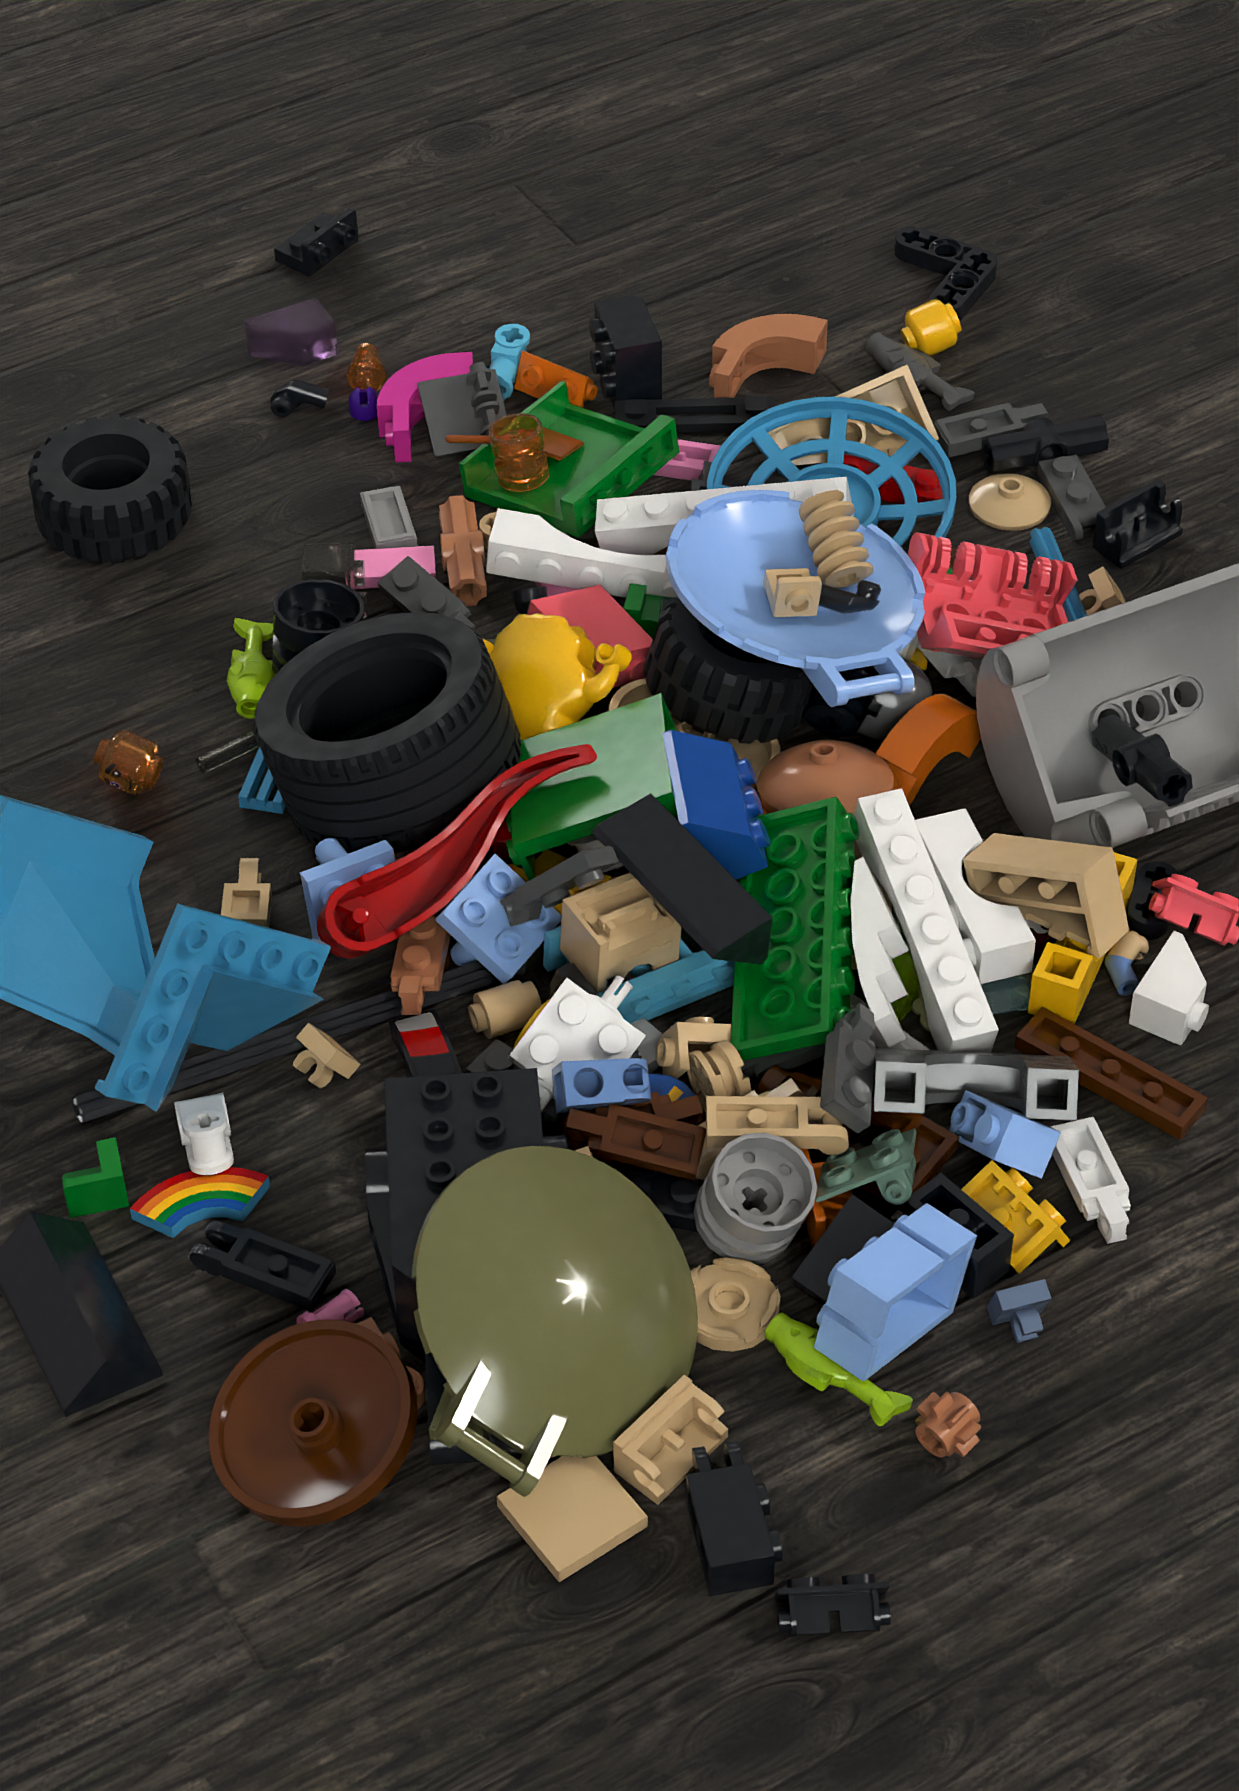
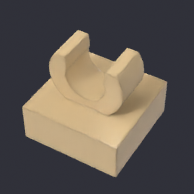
M1103 566L1088 574L1094 589L1086 590L1079 595L1087 616L1125 603L1121 590Z
M307 1023L296 1037L309 1050L299 1053L293 1062V1066L306 1074L317 1063L315 1072L308 1080L319 1088L325 1087L331 1081L333 1070L349 1079L361 1065L331 1036L310 1023Z

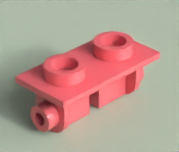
M1172 874L1171 878L1167 877L1153 881L1152 886L1162 890L1161 894L1155 892L1149 903V910L1155 912L1156 918L1187 929L1193 914L1199 916L1193 933L1223 946L1227 943L1233 945L1239 940V927L1236 926V923L1239 920V899L1221 892H1214L1213 895L1197 889L1198 882L1178 874Z

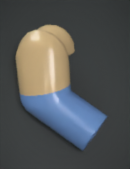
M1128 931L1109 950L1104 961L1113 984L1121 996L1133 994L1139 985L1131 964L1134 960L1138 961L1143 958L1140 952L1147 954L1149 950L1147 939L1135 931Z

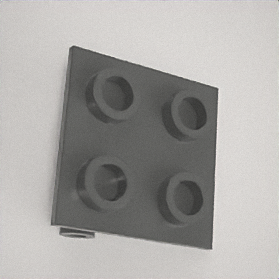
M477 362L470 365V372L468 374L417 382L435 458L474 451L482 445L476 443H448L445 440L447 435L493 436L509 423L496 370L486 368L485 363Z

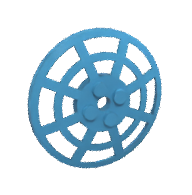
M814 397L795 400L772 407L750 418L734 430L720 446L711 463L707 478V489L729 488L722 485V481L731 462L747 445L754 442L767 460L753 473L747 486L764 484L776 470L788 482L847 477L852 503L855 508L854 517L858 518L859 524L867 528L871 523L877 526L879 520H903L898 532L892 538L900 547L909 538L915 526L916 518L942 514L940 525L934 536L936 538H945L953 522L957 498L956 479L950 460L940 444L926 429L909 417L889 407L866 400L846 397ZM831 418L829 439L804 441L788 446L783 450L779 448L767 433L777 427L796 421ZM847 419L859 420L883 427L901 436L907 442L889 457L884 452L869 445L846 440ZM919 452L929 461L937 474L943 499L917 502L914 484L903 467ZM828 453L827 463L815 464L799 470L791 462L806 455ZM844 454L866 459L879 467L867 475L855 467L843 464ZM892 477L902 492L905 504L881 505L878 488Z

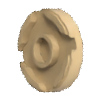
M724 1257L714 1259L712 1265H707L702 1269L701 1265L690 1271L697 1302L698 1343L713 1350L734 1352L752 1348L766 1339L765 1331L767 1326L779 1314L781 1296L778 1288L776 1289L775 1285L771 1282V1276L764 1268L746 1259Z

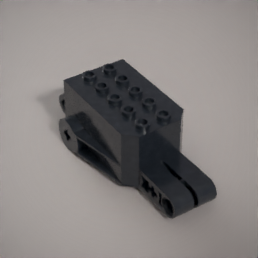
M537 1068L384 1078L387 1147L365 1148L369 1228L400 1345L426 1363L429 1428L445 1389L443 1384L447 1381L439 1370L432 1353L426 1355L415 1321L414 1311L418 1309L416 1279L412 1278V1265L418 1236L428 1212L439 1195L456 1177L479 1161L498 1152L519 1147L552 1146L568 1149L566 1135L543 1136ZM489 1433V1441L514 1458H521V1453ZM430 1439L432 1465L480 1462L455 1445L448 1448L441 1442Z

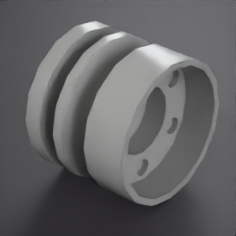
M744 1134L727 1143L716 1157L708 1176L703 1181L697 1193L693 1210L697 1231L708 1248L722 1258L746 1259L754 1264H765L782 1255L814 1206L817 1182L813 1166L802 1150L785 1138L772 1134Z

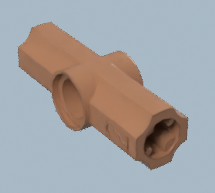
M463 495L450 496L444 504L439 505L443 571H447L449 590L464 602L466 607L476 606L478 601L487 597L482 530H478L474 502L466 500Z

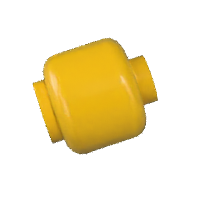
M937 299L930 300L906 312V327L900 330L905 345L922 351L930 357L953 347L957 342V333L962 331L960 321L950 303L944 305Z

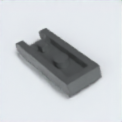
M1062 456L1038 461L1037 476L1048 491L1051 502L1073 541L1083 539L1082 527L1095 525L1097 512L1103 510L1106 506L1078 456Z

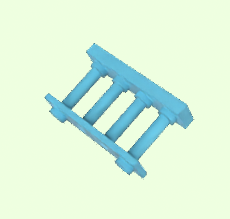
M561 926L546 932L544 936L543 966L547 972L563 966L566 962H570L560 950ZM681 939L678 961L653 970L648 964L638 965L630 970L634 978L628 980V982L633 986V989L630 990L617 1010L623 1019L630 1024L642 1018L648 1021L733 986L735 962L712 959L704 950L692 953ZM626 982L621 983V985L614 993L615 996L619 993V991L622 989ZM606 990L597 993L598 996L601 998Z

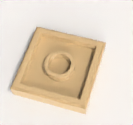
M561 1456L545 1467L536 1487L526 1497L521 1496L511 1488L497 1496V1507L558 1582L566 1579L648 1527V1516L597 1456L589 1458Z

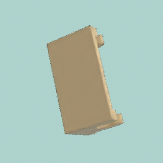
M683 1375L613 1442L614 1472L659 1505L686 1478V1474H691L694 1471L692 1448L705 1446L706 1452L710 1455L728 1438V1428L718 1420L724 1413L723 1408L712 1397L695 1386L690 1378Z

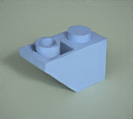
M965 1090L961 1102L953 1110L951 1126L949 1128L950 1132L959 1136L960 1143L992 1160L1039 1178L1043 1177L1061 1134L1060 1131L1033 1118H1025L1024 1114Z

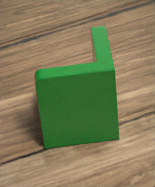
M116 1137L96 1141L100 1160L99 1167L69 1172L62 1176V1185L70 1218L129 1206Z

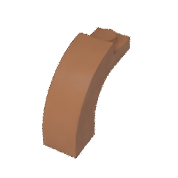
M773 314L752 318L728 329L712 346V369L709 377V386L714 388V398L735 397L746 378L765 369L787 368L815 374L827 349L828 320L799 314Z

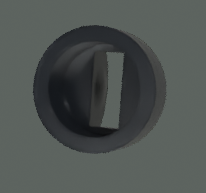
M546 586L513 591L514 604L518 612L527 615L530 600L548 597Z

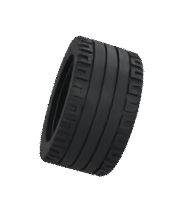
M410 612L389 614L361 621L333 632L308 646L286 663L267 684L258 701L253 724L259 747L297 830L304 835L306 840L316 846L324 839L335 838L348 854L383 840L390 844L394 854L421 847L451 823L490 781L503 771L518 764L521 756V735L483 639L462 621L435 613Z

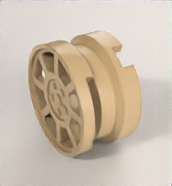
M728 1040L713 1044L708 1052L702 1053L700 1050L689 1053L688 1078L693 1093L698 1096L700 1105L705 1113L706 1096H745L751 1092L750 1080L748 1077L743 1078L741 1070L744 1063L736 1048Z

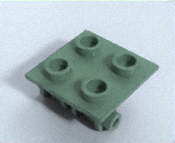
M915 1128L903 1133L899 1129H893L877 1136L872 1141L873 1145L854 1151L852 1147H848L844 1153L830 1155L826 1159L827 1163L822 1165L815 1197L816 1202H821L872 1181H876L882 1196L887 1202L899 1205L908 1201L912 1194L916 1168V1158L913 1154L917 1133Z

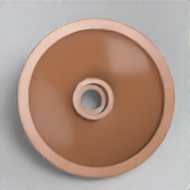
M817 740L790 747L774 756L761 769L757 778L758 797L761 804L770 813L836 796L846 811L854 814L858 798L894 790L893 772L884 759L863 746L836 740Z

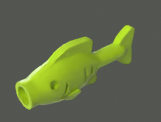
M235 618L233 628L242 638L246 639L245 652L235 649L232 651L227 684L231 696L237 704L236 710L238 714L244 718L253 719L255 718L259 699L267 684L276 675L272 670V660H267L262 654L263 642L268 641L274 635L273 624L257 623Z
M784 1313L777 1314L767 1326L765 1338L774 1344L795 1375L819 1391H824L829 1385L846 1389L870 1406L869 1412L876 1425L883 1426L894 1415L910 1409L913 1402L910 1396L893 1391H884L868 1379L863 1382L816 1350L814 1344L818 1333L817 1329L791 1319Z

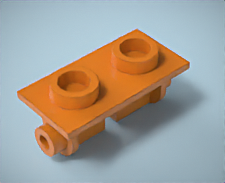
M521 351L514 389L539 399L560 381L566 382L569 403L582 408L585 401H592L597 396L598 387L594 385L593 380L589 379L588 376L526 351Z

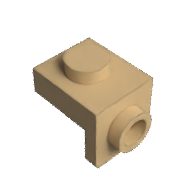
M808 568L765 570L763 584L773 617L817 616L822 582L819 576H810Z
M693 1017L685 1022H676L660 1036L656 1046V1060L658 1065L662 1066L663 1075H669L678 1079L689 1070V1053L697 1050L705 1053L710 1051L711 1046L723 1040L731 1042L732 1024L714 1023V1019L711 1017Z

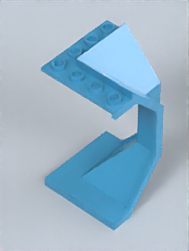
M0 795V999L76 1031L115 1055L106 1079H98L95 1089L103 1095L145 1104L157 1112L174 1085L191 1043L228 1051L324 1000L313 993V990L331 946L315 938L300 937L177 903L157 955L154 957L139 891L140 875L154 842L139 834Z

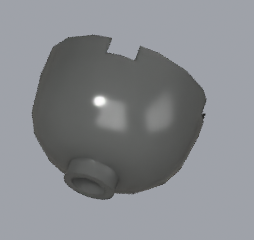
M903 657L902 659L911 669L914 676L913 690L910 693L899 695L894 694L892 691L871 695L870 702L866 709H864V716L858 722L859 728L856 733L880 744L883 743L890 731L910 709L922 700L932 696L933 693L930 680L924 671Z

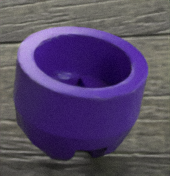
M367 386V389L356 387L351 392L348 401L351 417L361 421H368L377 417L378 394L376 390Z

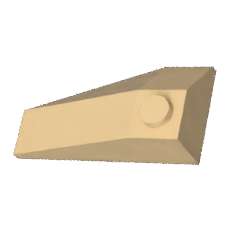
M908 365L835 396L866 400L889 407L922 426L935 440L939 439ZM831 418L796 421L777 427L767 433L779 448L783 450L788 446L804 441L829 439ZM847 419L846 440L869 445L884 452L889 457L907 442L901 436L883 427L859 420ZM828 453L806 455L791 462L795 466L827 463Z

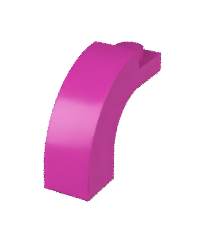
M472 352L446 353L420 359L397 371L383 385L377 399L379 437H386V446H394L395 462H411L412 430L416 423L425 417L417 382L468 374L470 372L469 366L473 364Z

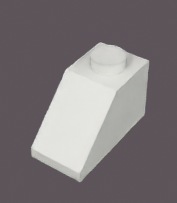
M1173 931L1133 992L1129 1024L1180 1046L1191 1030L1197 1032L1200 1030L1209 1010V1005L1203 1003L1207 985L1206 980L1183 934Z

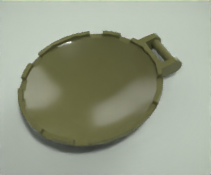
M527 1146L498 1152L462 1172L436 1199L420 1230L412 1265V1278L416 1279L418 1309L414 1311L418 1334L426 1355L432 1353L439 1370L447 1381L443 1386L452 1397L436 1429L434 1438L448 1448L456 1445L509 1480V1487L521 1496L526 1497L536 1487L550 1457L553 1458L559 1455L589 1458L612 1452L613 1442L683 1375L688 1377L695 1354L698 1331L696 1294L690 1268L672 1228L650 1198L617 1170L595 1158L573 1150L552 1146ZM469 1420L521 1453L520 1460H517L467 1427Z

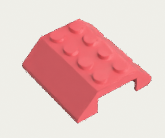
M919 532L914 533L912 536L908 556L916 566L925 588L923 599L925 614L920 629L917 632L922 649L961 655L972 659H983L990 649L1068 623L1063 603L1078 581L1073 565L1070 562L1050 560L1040 556L1036 557L1032 564L1028 589H1024L1028 566L1027 556L1024 553H1013L1010 550L979 544L974 546L973 543L963 541V543L958 545V549H956L953 573L947 574L951 558L950 552L952 551L950 539L944 537L936 538L934 535Z

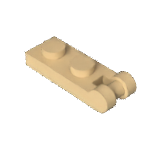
M706 1096L707 1148H724L727 1143L744 1134L768 1133L785 1138L799 1149H819L827 1155H839L848 1149L849 1141L848 1132L842 1127L843 1123L820 1107L821 1097ZM808 1121H818L819 1124H808Z

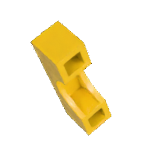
M1114 852L1126 911L1133 891L1137 859ZM1068 937L1061 941L1057 940L1055 944L1047 942L1032 974L1028 1013L1035 1015L1044 1007L1075 1024L1106 953L1099 959L1087 953L1088 946Z

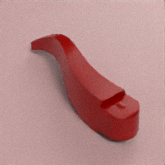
M583 744L556 749L510 767L490 781L451 823L421 847L384 867L364 874L335 889L318 915L316 928L320 940L331 946L329 952L335 956L352 959L372 952L420 926L442 910L467 885L487 854L499 827L510 809L531 789L541 783L596 761L597 754L592 746Z

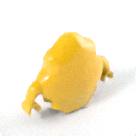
M539 613L532 615L519 614L497 635L494 645L483 639L511 707L515 723L521 735V741L580 721L594 703L601 701L609 694L617 681L619 672L625 670L632 659L631 652L621 644H616L613 648L606 643H602L596 649L582 627L569 626L564 617L556 615L546 616ZM596 659L604 665L599 674L594 669Z

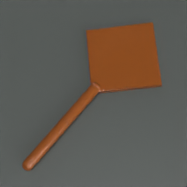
M537 426L523 436L447 435L445 437L448 443L516 444L559 461L584 445L583 441L542 426Z

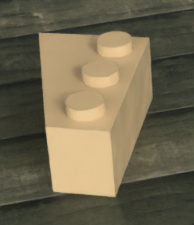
M993 833L963 859L969 888L979 897L996 904L1018 906L1025 921L1029 919L1049 928L1048 935L1061 941L1068 937L1088 946L1087 953L1099 959L1129 931L1113 847Z

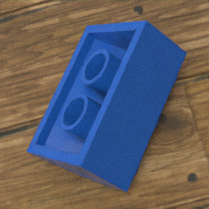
M675 730L663 732L678 820L681 825L735 880L768 867L764 848L770 846V840L763 822L757 818V816L762 815L764 812L755 789L751 788V785L756 784L757 780L748 758L740 760L731 743Z

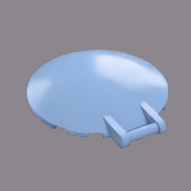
M736 491L699 503L695 506L690 516L684 520L680 518L668 542L666 552L668 576L681 602L694 617L713 633L734 646L758 657L802 668L830 707L845 705L849 699L891 691L899 695L910 693L913 690V673L899 655V652L914 639L920 629L925 614L923 604L925 588L922 578L910 557L900 545L876 525L871 523L866 528L859 524V528L855 531L863 534L864 542L860 547L868 550L869 557L865 562L872 564L874 570L865 581L879 584L881 587V592L877 599L880 602L873 610L843 614L818 606L817 616L773 617L763 584L765 570L808 568L810 576H818V567L814 565L813 552L808 545L809 537L805 535L804 522L801 520L798 511L803 502L789 499V492ZM858 583L837 589L856 594ZM874 666L879 675L845 681L839 672Z

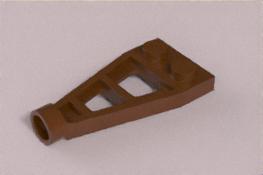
M773 1065L761 1079L756 1093L759 1095L772 1091L792 1078L805 1097H821L822 1080L795 1071L790 1073L778 1065ZM872 1102L870 1124L889 1130L899 1129L901 1133L913 1128L917 1132L913 1153L916 1158L914 1182L912 1185L913 1194L928 1183L958 1149L959 1136L919 1113L874 1111ZM808 1121V1124H819L818 1121ZM842 1124V1127H844L848 1132L849 1147L854 1148V1151H857L858 1149L854 1147L849 1140V1137L854 1133V1131L847 1127L845 1124ZM876 1181L860 1186L865 1191L903 1212L904 1203L895 1205L887 1202L882 1196Z

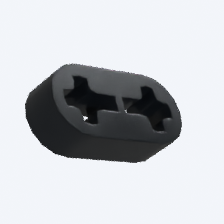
M1157 861L1146 863L1140 868L1128 904L1127 921L1129 931H1135L1147 940L1160 938L1168 929L1169 922L1156 918L1155 912L1151 919H1145L1144 916L1146 909H1149L1152 896L1157 892L1151 890L1153 881L1167 877L1171 878L1172 874H1178L1177 870L1170 864Z

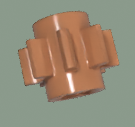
M932 1392L916 1408L920 1414L915 1420V1423L918 1425L915 1430L916 1436L922 1446L931 1454L937 1457H950L956 1451L961 1457H964L980 1441L976 1435L981 1429V1425L978 1424L980 1413L974 1403L963 1394L945 1392L939 1397L936 1393Z

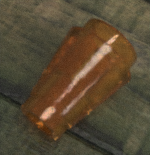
M361 344L355 350L347 371V381L353 389L356 387L367 389V386L377 392L386 381V371L378 351L371 344Z

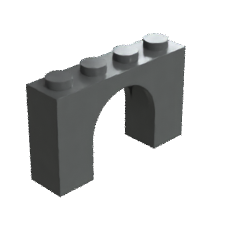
M875 1048L874 1050L876 1052L872 1094L874 1111L924 1113L925 1105L960 1103L965 1090L1000 1105L1019 1109L1023 1112L1025 1118L1077 1120L1079 1070L1069 1056Z

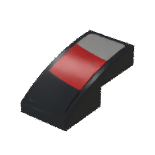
M435 1009L421 1012V1015H409L389 1021L391 1037L403 1057L407 1077L462 1073L452 1044Z

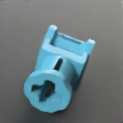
M507 324L498 328L495 332V344L491 350V365L489 369L496 370L503 401L509 398L513 392L512 383H515L521 351L527 352V345L530 342L529 330L519 324Z

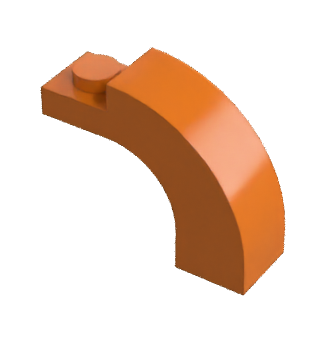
M935 694L922 700L910 709L887 735L876 754L890 766L894 776V790L902 788L909 807L923 782L940 760L952 752H959L968 758L971 757L981 739L977 711L946 694Z

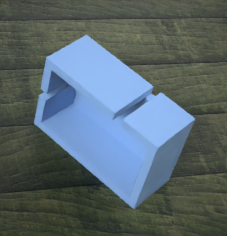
M928 1203L910 1216L902 1215L895 1222L892 1229L879 1238L877 1236L872 1237L860 1252L849 1260L846 1258L841 1259L832 1269L827 1281L831 1287L827 1302L821 1308L816 1320L819 1330L814 1348L861 1381L867 1380L953 1313L977 1235Z

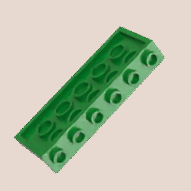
M836 796L757 816L763 822L770 840V846L764 848L768 867L739 878V884L772 917L768 958L764 963L760 965L735 962L731 1043L738 1051L742 1061L826 1043V1035L834 1030L835 1024L843 1018V1015L850 1011V995L855 993V980L851 971V955H855L852 943L851 893L854 862L856 860L854 842L859 839V826L852 812L848 813Z

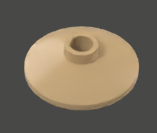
M996 474L980 480L973 486L969 494L968 504L974 517L983 524L995 529L1018 531L1032 528L1046 519L1051 508V497L1046 488L1032 478L1018 474Z

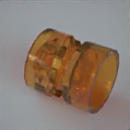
M517 413L501 417L493 422L489 428V438L492 453L495 456L494 465L497 481L500 486L509 491L521 492L538 488L544 484L549 478L550 470L547 453L543 450L545 441L540 420L531 414Z

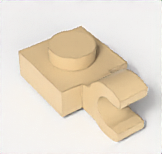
M240 858L238 883H224L221 915L269 928L272 902L271 884L262 883V874L259 873V858Z

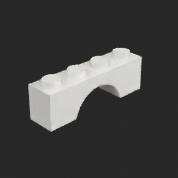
M966 808L915 820L980 984L1032 972L1036 939L1019 907L987 901L975 894L966 884L967 876L963 859L983 841Z

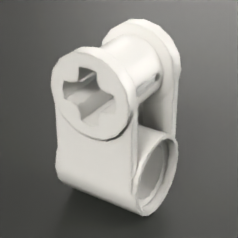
M223 1093L174 1102L182 1146L185 1145L191 1171L198 1175H214L229 1169L233 1165L234 1157L229 1139L231 1130Z

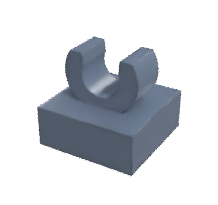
M1043 1279L996 1291L986 1307L992 1325L1010 1321L1014 1338L1017 1343L1036 1339L1038 1337L1037 1332L1043 1330L1039 1313L1044 1310L1052 1298L1046 1280Z

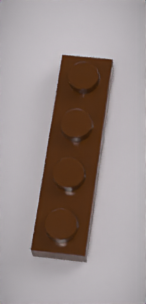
M1044 1007L1016 1035L1015 1049L1026 1055L1069 1056L1079 1070L1078 1084L1178 1140L1184 1137L1206 1111L1207 1096Z

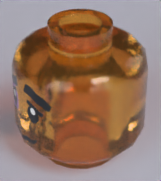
M120 730L110 740L106 738L101 740L95 752L93 762L100 765L99 778L104 784L128 794L137 795L144 789L151 790L154 787L162 770L164 758L159 756V748L154 741L127 730Z

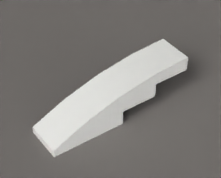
M861 857L854 862L851 893L852 943L860 984L869 1009L874 1013V1021L888 1047H891L906 1039L891 1002L908 995L892 959L909 950L874 875L864 857Z

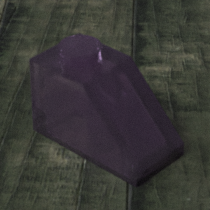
M317 298L244 320L247 348L249 354L253 357L304 366L338 355L335 322Z

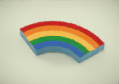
M230 1167L214 1175H198L192 1171L181 1173L159 1183L142 1195L130 1207L131 1219L171 1238H174L187 1226L204 1219L226 1217L243 1222L270 1188L269 1176L236 1167Z

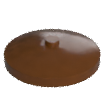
M315 1320L296 1324L271 1335L250 1350L238 1362L223 1383L213 1406L209 1425V1449L214 1469L220 1481L245 1509L259 1518L275 1524L299 1527L313 1526L334 1521L356 1511L387 1486L398 1472L409 1452L415 1434L418 1413L417 1395L411 1375L401 1358L381 1336L355 1323L341 1320Z

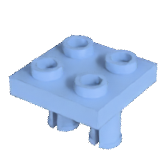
M327 838L318 843L315 848V854L317 856L316 860L320 865L300 872L313 938L320 940L316 928L318 915L335 889L395 861L394 850L386 840L349 854L335 838Z
M494 854L436 917L435 921L458 941L450 952L455 964L461 966L478 960L498 980L505 984L544 941L545 933L552 931L559 924L562 915L553 907L544 908L542 905L539 919L510 926V921L500 900L516 892V888L526 882L500 857Z

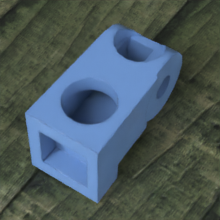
M646 1059L561 1061L552 1069L556 1114L568 1113L570 1108L587 1110L596 1109L598 1106L608 1108L610 1104L626 1106L651 1101Z

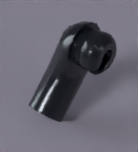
M292 380L275 390L270 400L271 410L278 417H286L290 415L291 410L302 403H308L324 409L329 389L301 380Z
M861 580L857 585V592L855 594L822 584L818 606L843 614L873 610L880 602L877 599L881 592V587L879 584Z

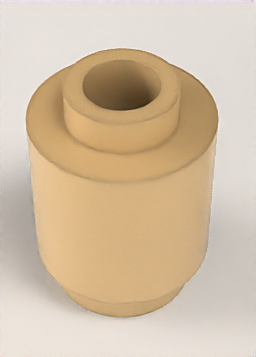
M515 980L475 993L473 996L474 1004L468 1006V1013L474 1030L477 1033L483 1031L484 1035L491 1039L524 1028L528 1020L542 1004L538 991L532 981L521 983L519 980Z

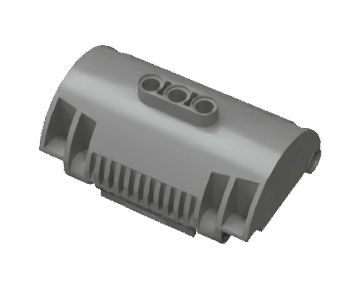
M1239 563L987 651L980 664L976 687L977 719L981 740L997 789L1007 810L1025 837L1114 848L1239 802ZM1176 687L1179 689L1182 696L1180 705L1177 704L1176 700L1174 699V690ZM1138 700L1142 703L1144 707V715L1142 719L1138 716L1136 712V704ZM1099 714L1103 715V717L1114 714L1120 720L1129 723L1143 736L1147 737L1156 733L1164 739L1171 758L1192 775L1193 788L1188 791L1182 803L1169 807L1163 801L1154 798L1138 783L1125 786L1119 781L1112 762L1098 751L1092 743L1091 732L1098 726Z

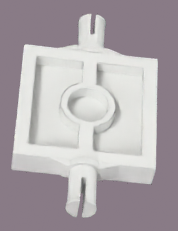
M616 975L601 998L587 993L566 978L507 1058L521 1069L537 1068L541 1112L551 1098L555 1099L552 1069L561 1061L628 1059L646 1035L624 1020L617 1010L630 990L633 989V986L627 981L616 996L614 995L623 982V977Z

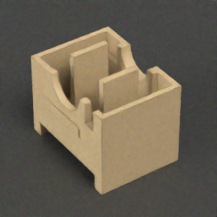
M629 872L562 900L560 950L571 964L574 963L595 992L599 993L606 990L607 979L613 978L614 980L616 975L624 978L630 970L638 965L651 964V968L656 970L678 961L682 927Z

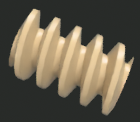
M839 490L818 493L805 500L798 510L800 518L804 522L805 535L809 537L808 545L813 552L814 565L818 567L817 575L824 585L834 588L852 586L861 580H865L874 572L872 564L865 562L869 557L868 550L860 547L864 542L863 534L855 532L860 525L858 518L852 516L855 512L854 504L849 501H842L845 496Z

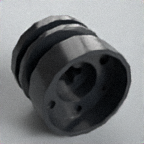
M322 579L294 582L281 589L274 598L272 670L274 673L277 674L286 663L308 646L333 632L364 621V601L360 595L345 584Z

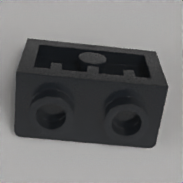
M347 208L336 217L322 212L274 248L275 261L309 277L358 241L356 211Z

